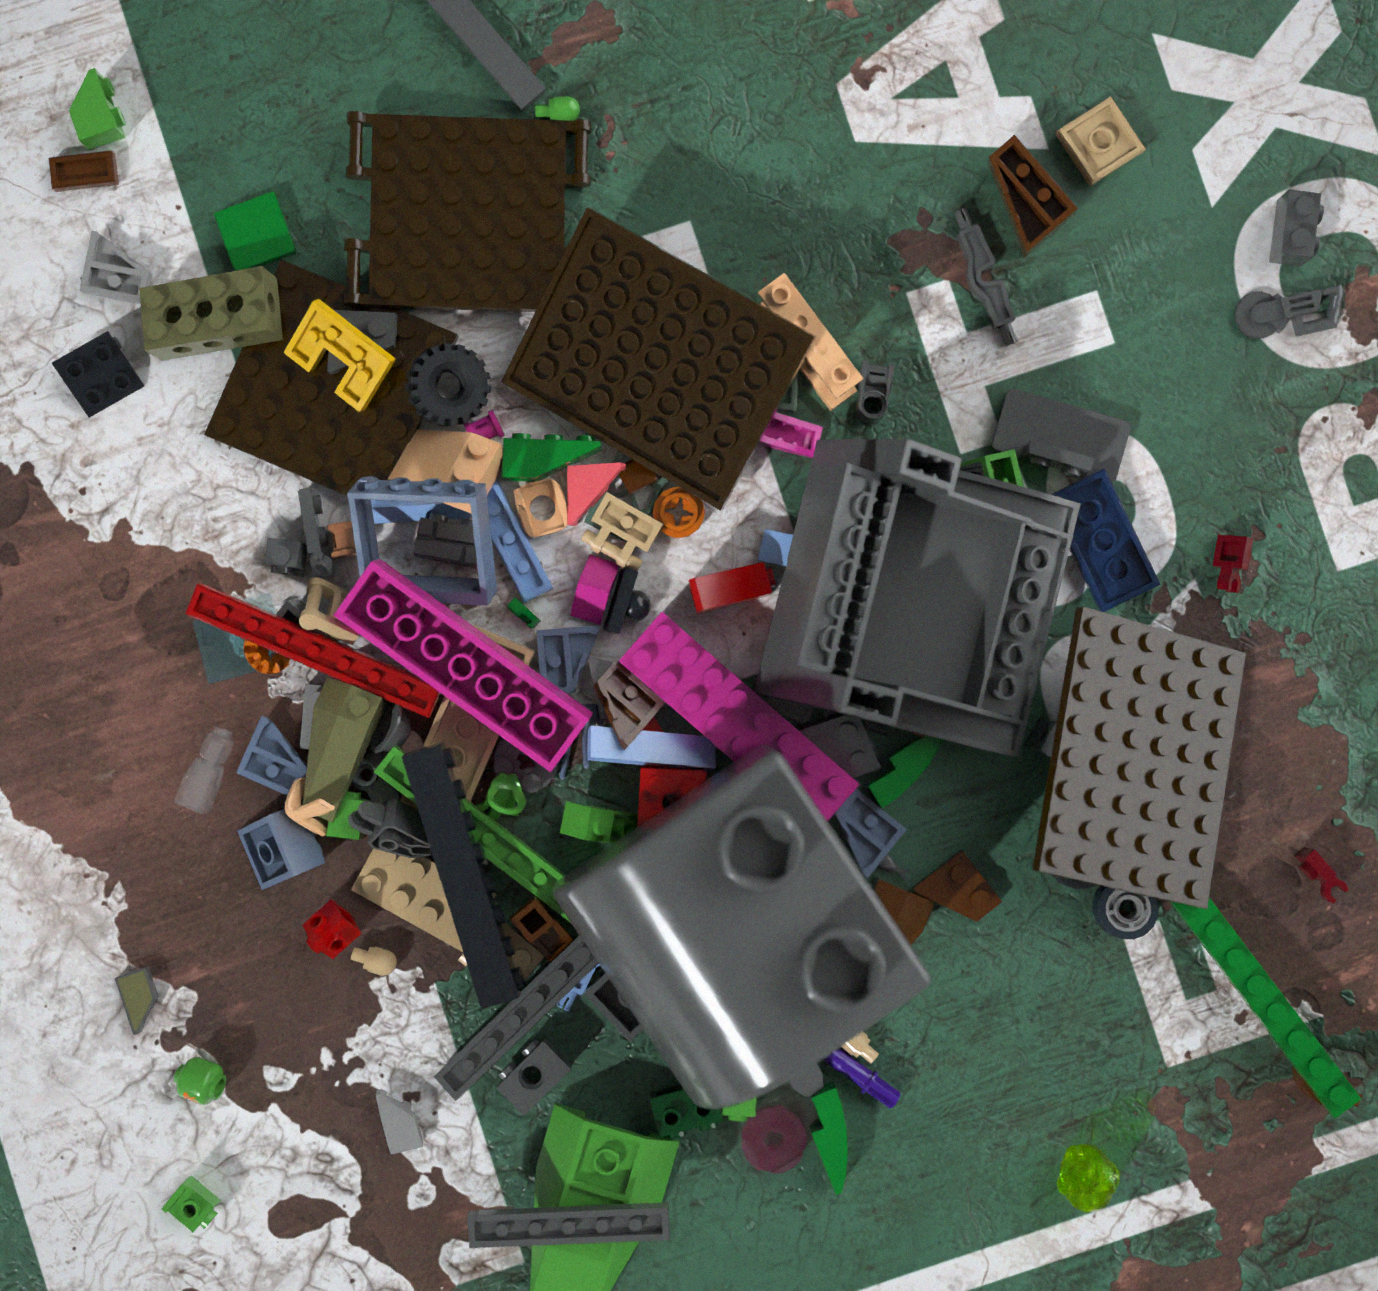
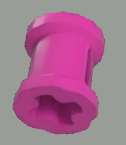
M493 410L488 411L487 416L475 422L464 424L467 432H472L488 439L496 436L500 438L505 436Z

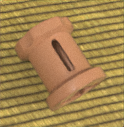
M352 521L327 525V531L331 532L334 550L331 552L332 558L355 556L356 548Z

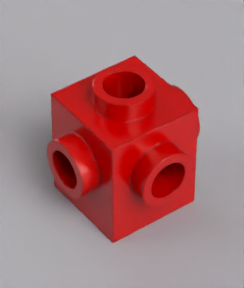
M332 899L302 925L308 936L306 939L308 946L315 953L320 954L323 952L331 959H334L362 933L351 913Z

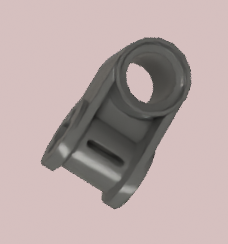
M862 360L859 373L863 380L858 383L856 415L863 424L875 425L881 421L888 407L889 393L894 375V364H889L886 367L868 364L867 360ZM873 401L878 404L880 412L869 414L865 411L863 404Z

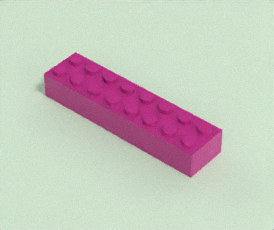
M381 559L370 562L333 615L550 772L593 715V712Z
M663 612L656 617L619 660L620 663L733 761H736L761 744L768 745L779 752L785 758L826 821L834 815L860 785Z

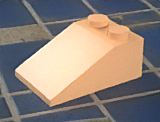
M417 429L388 480L400 477L408 478L410 481H424L433 478L440 479L442 482L472 480L474 483L486 484L488 495L502 469V446L499 442L472 432ZM442 502L471 513L470 503Z

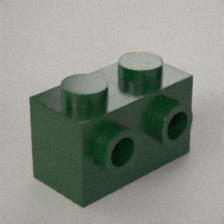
M681 1084L650 1092V1103L659 1138L667 1136L668 1139L680 1138L687 1134L686 1130L699 1127V1131H706L716 1128L718 1122L723 1121L721 1108L705 1109L697 1106L689 1098Z

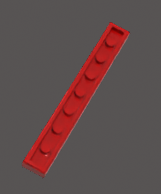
M202 583L196 585L185 613L428 718L431 716L440 695L439 691L411 672L315 631L306 630L301 625Z

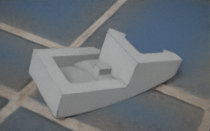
M383 1089L376 1090L378 1109L390 1154L423 1147V1137L416 1115L411 1111V1103L405 1100L400 1102L386 1095L387 1091Z

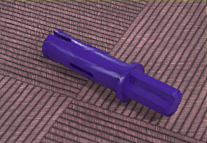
M840 1048L822 1059L859 1086L861 1093L867 1092L888 1108H893L898 1102L901 1095L898 1090L878 1077L876 1070L872 1072L870 1069H867Z

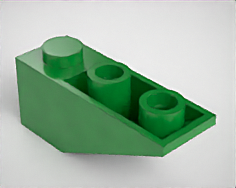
M513 433L512 438H503L502 477L505 481L535 482L543 480L567 468V466H572L601 452L602 443L601 441H595V437L589 435H578L576 440H563V436L557 434H546L544 439H531L530 434Z

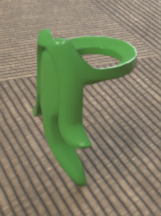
M499 772L491 781L484 801L475 806L482 811L491 806L486 814L494 820L498 819L502 813L519 816L518 813L525 808L526 798L522 792L517 775L515 773Z

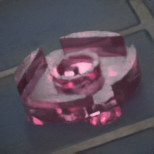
M768 1105L757 1109L755 1117H748V1121L742 1127L741 1145L746 1159L753 1167L779 1174L792 1169L800 1162L805 1149L806 1132L802 1121L793 1111L788 1110L783 1105ZM771 1131L775 1134L781 1133L783 1139H779L781 1144L778 1147H775L773 1144L766 1145L764 1138L768 1139L767 1133Z

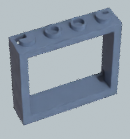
M367 476L358 479L347 494L360 577L371 561L379 559L371 500L470 503L479 578L403 576L443 604L489 605L497 592L486 484L474 483L472 480L442 482L440 479L435 478L424 481H410L404 477L392 480H378L376 477Z

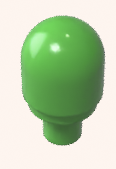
M570 96L553 97L554 99H549V104L535 105L536 118L550 117V120L574 121L580 113L579 103Z

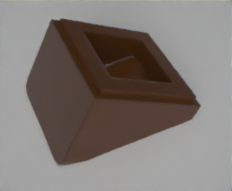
M633 459L625 462L626 469L618 474L630 497L659 482L655 472Z

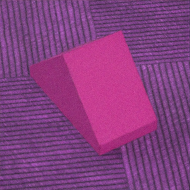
M589 554L577 584L570 616L598 625L602 624L618 574L619 565Z

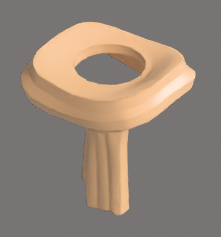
M548 478L531 482L514 490L517 511L527 536L531 538L541 537L567 527L568 516L565 497L560 485L554 479ZM539 496L550 497L555 503V513L548 520H537L531 513V503Z
M299 777L294 780L287 795L285 812L289 818L313 834L325 836L327 834L328 820L318 816L328 814L334 810L335 806L322 799H317L301 806L306 777Z

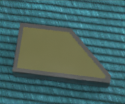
M149 966L115 978L133 1035L142 1032L143 1025L159 997Z

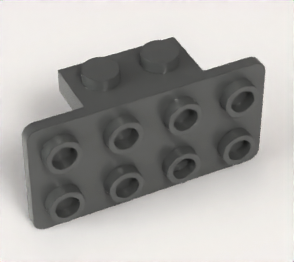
M1010 389L1005 395L992 441V448L998 452L1015 449L1016 457L1029 460V464L1048 469L1049 466L1061 470L1062 474L1070 477L1079 478L1080 475L1087 477L1105 468L1111 482H1114L1118 475L1131 425L1128 421L1021 390Z

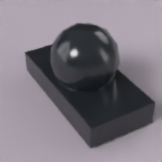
M628 568L620 570L603 625L605 631L620 634L624 618L629 621L638 622L648 616L651 610L649 597L640 590H633L638 571Z

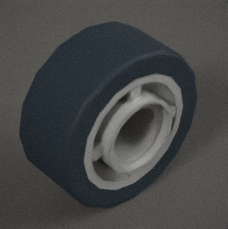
M1100 886L1092 900V912L1097 924L1105 932L1120 939L1134 940L1146 935L1154 927L1159 915V903L1156 898ZM1129 899L1132 909L1128 915L1121 916L1119 905L1123 900Z

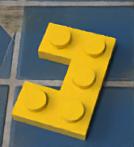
M320 299L314 300L284 353L308 372L316 369L326 350L335 355L349 368L334 393L361 412L367 408L396 358Z

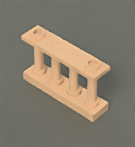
M783 273L758 292V295L763 300L760 303L761 305L817 336L799 370L830 411L834 410L856 394L857 389L854 386L861 382L863 377L787 275Z

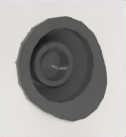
M386 701V708L369 743L372 752L390 751L395 745L401 747L409 738L411 732L410 720L402 706Z

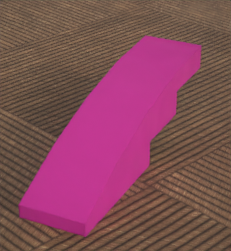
M776 412L758 445L813 458L816 442L820 440L823 427Z

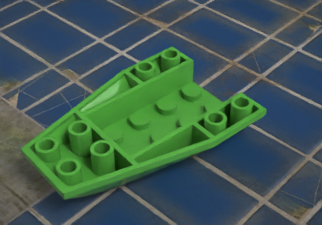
M555 1103L536 1165L534 1208L662 1202L680 1140L668 1139L667 1136L659 1138L658 1133L648 1131L647 1136L585 1118V1111ZM639 1241L532 1246L530 1291H611Z

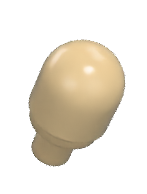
M376 946L375 948L369 947L368 951L354 947L350 959L364 963L363 969L381 976L391 974L397 965L396 956L391 951Z
M864 1032L841 1046L851 1056L853 1055L857 1058L861 1055L870 1064L879 1055L878 1052L868 1045L871 1040Z

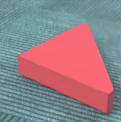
M625 463L567 466V525L577 526L581 517L599 501L617 475L626 469Z

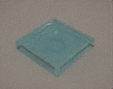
M193 621L208 684L259 672L248 663L245 657L243 638L203 621Z

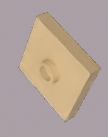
M1112 97L1107 98L1055 133L1090 187L1146 150Z

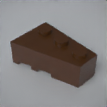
M1015 135L989 156L988 166L1024 256L1027 257L1076 214L1078 208Z

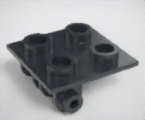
M109 331L104 332L52 362V365L89 418L145 386L120 348L122 346L115 336L112 337Z

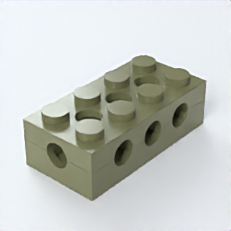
M263 266L139 288L144 350L161 361L283 340L277 278Z

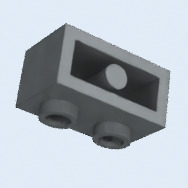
M1289 189L1277 200L1269 258L1270 263L1301 267L1317 254L1320 245V238L1316 236L1317 225L1321 223L1324 213V206L1320 205L1321 193Z

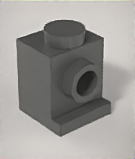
M268 537L264 563L271 566V573L304 577L307 545L298 541Z

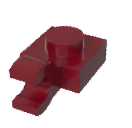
M1218 534L1212 565L1221 568L1217 580V589L1225 590V592L1239 593L1241 587L1239 570L1248 571L1253 544L1252 538Z
M1304 847L1295 855L1301 863L1299 869L1312 881L1314 879L1320 881V894L1325 901L1333 904L1336 902L1335 898L1331 895V889L1334 886H1337L1342 892L1347 893L1349 891L1347 884L1335 876V871L1315 849Z

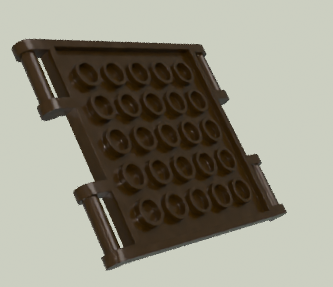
M360 111L347 112V124L350 125L349 165L346 166L345 177L350 180L371 181L370 240L357 238L344 240V251L347 252L346 293L343 294V305L372 308L535 312L567 248L564 247L565 187L587 188L591 186V175L588 174V134L591 133V121L585 119L555 121L368 114ZM363 127H372L371 167L362 166ZM566 134L575 135L574 174H565ZM360 253L370 254L369 295L359 294Z

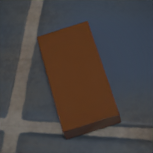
M112 150L49 158L51 186L55 192L119 185L116 154Z

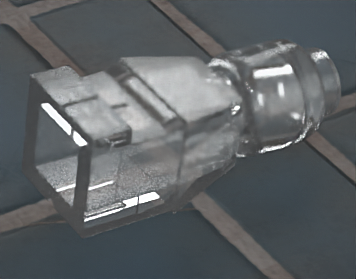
M215 726L213 732L206 734L199 751L202 758L195 759L191 767L184 774L173 803L201 814L211 812L219 788H221L222 776L224 774V766L220 764L228 760L234 745V741L231 739L233 732Z

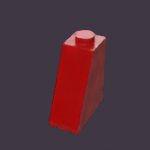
M764 562L689 579L688 585L696 614L700 615L770 596L772 594L771 588L776 586L772 568L766 569Z

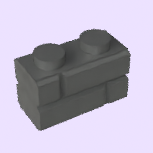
M430 513L429 519L420 518L414 548L415 557L478 568L472 520L462 519L461 524L448 522L449 516Z

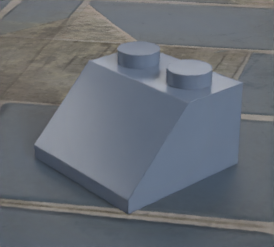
M285 809L270 814L237 831L262 890L326 863L322 855V848L316 841L314 834L289 818Z

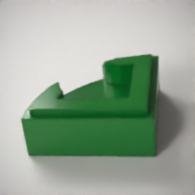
M516 597L507 605L508 609L530 629H534L541 622Z

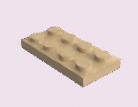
M373 849L351 890L463 952L434 859L429 856L407 858Z

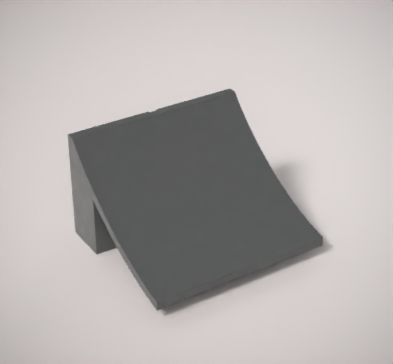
M909 439L817 440L754 692L1018 758L1081 504L1026 487L960 471L962 458Z

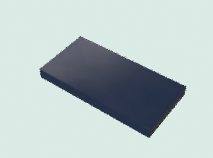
M1105 468L1051 494L1081 504L1070 550L1099 611L1105 612L1161 585Z

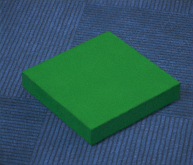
M274 191L214 213L234 271L264 266L297 254Z

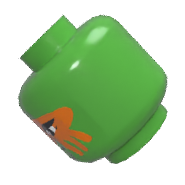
M193 1057L177 1068L174 1082L177 1083L176 1090L181 1098L201 1105H207L212 1100L216 1101L222 1095L226 1085V1076L223 1075L221 1065L200 1057Z

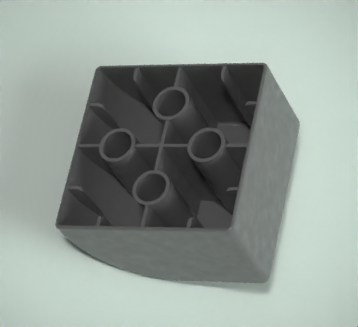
M765 744L756 746L570 872L553 886L555 900L689 1098L697 1106L705 1109H720L738 1105L788 1082L925 990L931 982L929 972L785 758Z

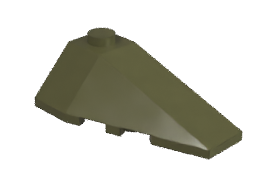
M327 677L313 708L303 805L317 799H322L335 806L334 810L328 814L318 816L333 823L386 708L387 702L377 695Z

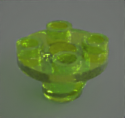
M1092 1144L1069 1146L1062 1159L1060 1176L1057 1179L1059 1192L1066 1196L1072 1206L1082 1212H1097L1104 1209L1120 1183V1173L1117 1166L1107 1158L1101 1149Z

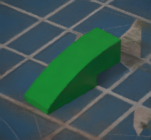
M925 735L924 738L918 737L886 757L892 769L865 785L880 808H884L898 798L919 778L937 753L943 739Z
M830 1082L825 1084L824 1088L811 1095L821 1122L809 1127L834 1192L838 1195L843 1191L848 1155L847 1129L843 1108L835 1084Z

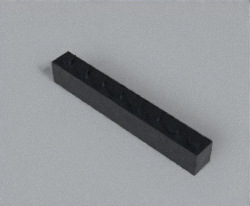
M444 741L406 752L402 756V760L480 1007L483 1009L520 997L521 987L525 986L524 976L520 966L516 968L512 959V955H515L514 944L510 935L505 937L502 924L506 923L504 912L500 904L495 905L492 893L496 892L494 880L491 873H485L482 864L483 861H486L484 848L481 842H475L472 830H476L475 820L471 810H465L462 800L466 798L465 788L462 780H456L453 772V767H456L454 753L451 747L446 749Z

